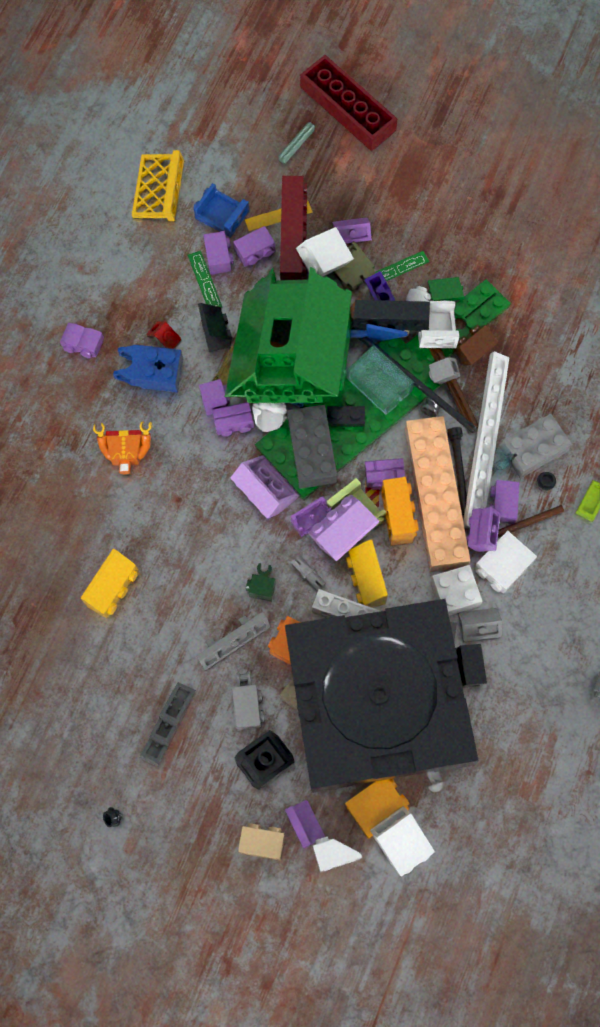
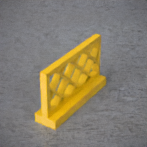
M173 150V154H141L132 209L133 218H167L168 221H175L184 166V158L180 150ZM146 160H153L155 162L148 168L145 166ZM165 160H170V164L165 168L161 165ZM159 166L162 170L154 176L151 171ZM150 174L152 178L144 183L143 178ZM166 174L168 179L161 183L158 179ZM156 181L159 186L152 191L149 186ZM147 189L150 193L142 199L140 193ZM164 189L166 192L159 199L155 194ZM154 196L157 201L149 206L146 202ZM143 204L147 207L145 211L138 212V208ZM161 204L163 206L162 212H154L158 205Z

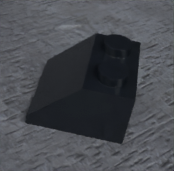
M199 303L200 318L208 351L213 352L230 348L229 341L232 340L230 329L227 330L225 326L228 324L226 313L222 314L221 307Z

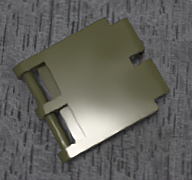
M353 241L348 249L351 250L353 248L350 253L354 259L344 267L333 271V274L345 288L350 287L351 290L363 284L362 279L364 280L376 273L374 271L375 265Z

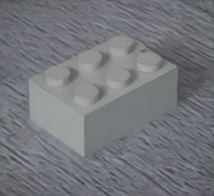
M549 414L504 439L500 449L509 462L514 457L511 466L521 479L567 453L572 443L552 414Z

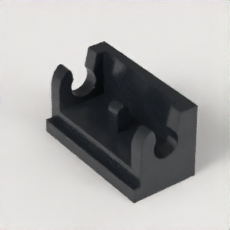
M481 644L458 646L456 653L462 687H478L487 684Z

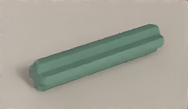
M308 122L278 155V160L285 164L315 131V125Z

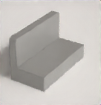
M497 608L459 612L463 642L502 637V619Z

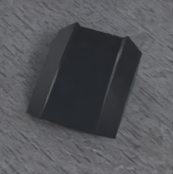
M271 730L240 750L234 757L237 767L240 768L252 787L258 790L295 763L293 754L280 737Z

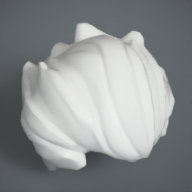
M253 403L252 410L255 424L264 432L279 429L287 419L285 403Z

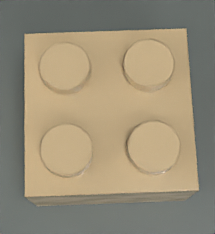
M248 823L247 827L242 826L238 852L240 854L281 860L285 834L281 833V828L268 827V830H263L258 824Z

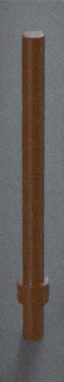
M560 505L501 528L498 531V538L502 537L507 531L512 533L563 513L564 508Z

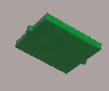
M459 277L428 280V293L431 294L432 301L464 300L463 286H461Z

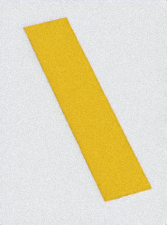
M307 201V214L312 213V209ZM281 209L245 219L248 230L252 231L263 226L266 227L281 222Z

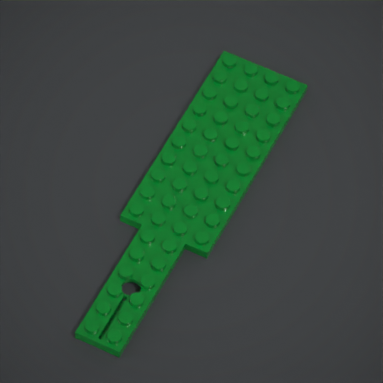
M487 279L464 296V300H460L455 304V319H462L466 324L464 329H456V331H459V338L462 336L466 337L470 333L469 330L475 325L490 324L511 305ZM418 335L407 344L401 338L381 341L377 345L433 392L443 386V383H434L429 376V365L435 363V360L429 348H419ZM441 348L446 358L455 353L452 348ZM370 350L346 370L344 388L342 391H339L338 397H323V403H305L300 408L325 405L327 415V406H365V427H329L335 466L338 473L420 405L427 396ZM288 419L283 422L279 429L270 431L255 444V448L264 455L303 500L321 487L315 486L299 489Z

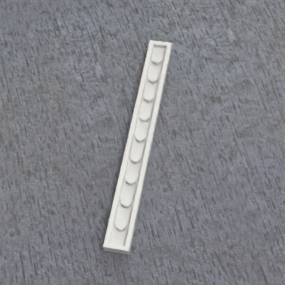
M497 352L490 353L463 519L464 528L469 530V518L472 516V510L486 508L509 364V357Z

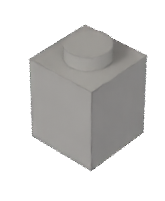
M448 357L429 365V376L434 383L442 384L461 377L455 358Z

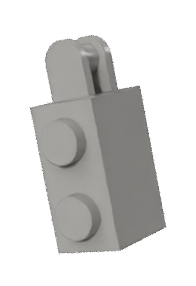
M247 671L246 674L237 672V687H232L236 729L261 728V722H264V712L259 710V702H262V692L257 690V685H252L250 671ZM248 681V686H241V682Z

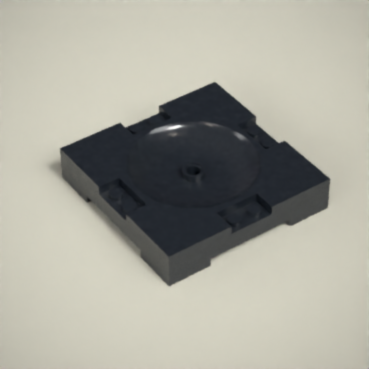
M445 599L385 608V611L349 617L343 615L285 625L312 793L433 771L439 772L475 766L478 763L467 701L464 697L457 663V653ZM376 691H382L385 697L377 699L373 694Z

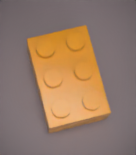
M406 477L386 479L382 482L381 496L383 507L386 511L385 519L390 546L413 543L414 537L417 536L418 522L417 519L414 520L413 514L415 512L414 501H410L412 489L411 484L407 483Z

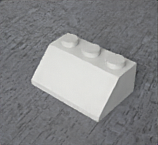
M328 836L316 840V845H313L320 873L362 858L361 853L335 839L329 840Z

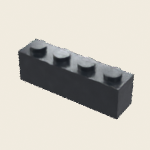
M355 300L354 328L367 330L366 324L401 331L421 332V330H429L430 302Z

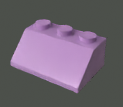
M264 455L242 462L231 476L236 486L244 492L267 519L281 513L300 496Z
M350 494L334 510L329 511L323 520L316 523L308 533L324 552L337 561L379 523V520L357 498Z

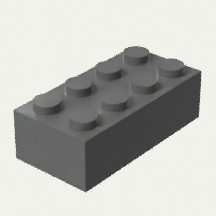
M325 405L287 410L299 489L337 483V471Z

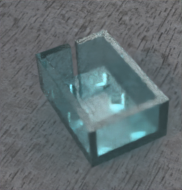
M374 345L347 369V379L386 415L398 405L399 401L401 402L413 391L414 381Z

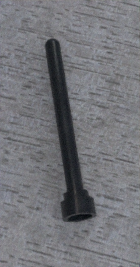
M453 427L447 430V434L453 444L461 513L464 516L467 492L460 446L463 432L461 427Z

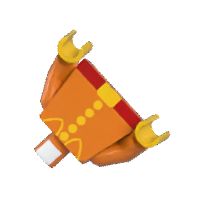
M142 421L139 426L140 430L106 431V434L103 433L105 429L103 423H101V431H98L94 424L93 431L98 434L97 441L100 451L107 460L112 462V465L119 466L120 474H130V465H138L140 459H143L149 451L151 438L149 431L153 426L151 422H149L148 429L144 428V421Z

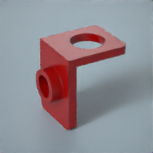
M166 321L156 322L146 334L149 337H156L165 348L174 349L181 341V337Z

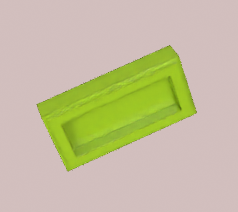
M592 480L575 512L591 522L594 521L600 509V483Z

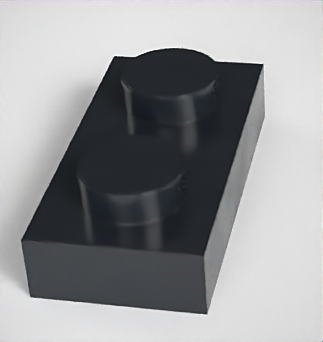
M327 406L328 426L365 427V406Z

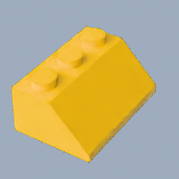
M371 539L350 549L348 557H346L348 569L352 568L353 575H351L353 587L357 586V603L373 608L385 605L388 594Z
M113 548L81 596L82 601L88 608L108 618L109 614L112 615L115 612L119 599L124 598L130 582L136 580L138 576L137 566Z

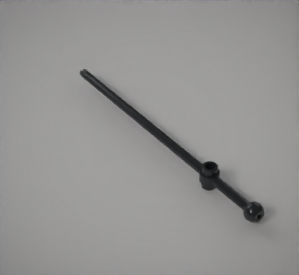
M352 320L351 329H355L354 320ZM368 337L357 338L471 433H475L474 430L477 431L475 425Z

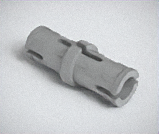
M298 555L296 559L301 564L295 559L291 564L302 574V578L304 580L307 579L318 591L321 587L316 582L318 581L322 587L326 582L315 572L313 566L310 567L301 555Z

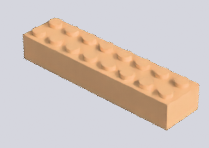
M444 416L406 421L405 435L429 572L467 566L470 563V556Z

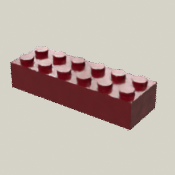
M322 56L300 74V88L371 152L396 132L398 118L328 56Z
M282 176L280 280H306V265L296 248L306 240L307 183H304V176Z

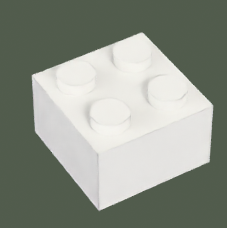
M470 565L433 575L430 582L436 600H446L449 616L480 607L483 602Z

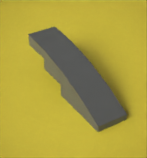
M177 682L159 714V719L150 733L147 744L140 754L141 759L157 767L159 766L196 690Z

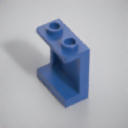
M214 183L205 189L203 197L195 203L193 208L195 219L219 232L225 231V235L230 238L250 211L248 201L244 199L241 202L234 200L218 191Z

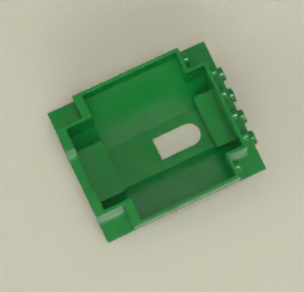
M310 267L308 280H276L274 268H272L265 278L262 277L251 291H247L244 294L224 397H246L248 403H323V397H338L339 391H342L344 388L352 326L350 312L352 292L347 288L343 290L338 287L337 282L327 276L323 278L312 267ZM274 320H292L289 341L283 347H274L270 344Z

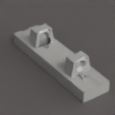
M261 612L251 620L243 616L239 619L241 626L218 642H215L212 637L205 641L208 648L196 655L204 670H207L270 628L271 626L264 613Z

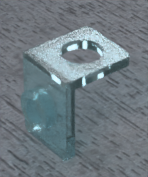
M498 446L495 448V453L500 456V460L493 463L492 470L494 473L499 469L503 470L508 467L513 455L510 452L505 456Z

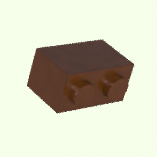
M475 325L469 330L470 333L466 337L462 336L459 338L457 347L452 348L464 366L472 365L499 343L487 325Z

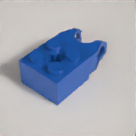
M143 345L118 348L119 356L131 360L132 364L126 369L114 371V379L143 389L178 393L183 364L181 350Z

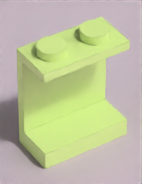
M357 478L327 500L328 508L334 510L345 497L351 494L379 520L376 527L385 521L386 511L384 509L380 511L363 492L361 483Z

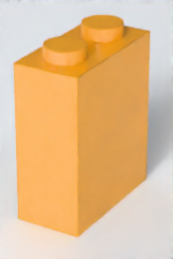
M393 779L375 781L344 804L367 839L373 836L370 832L372 828L404 806L409 810L408 800L403 794H398L395 789L398 786Z

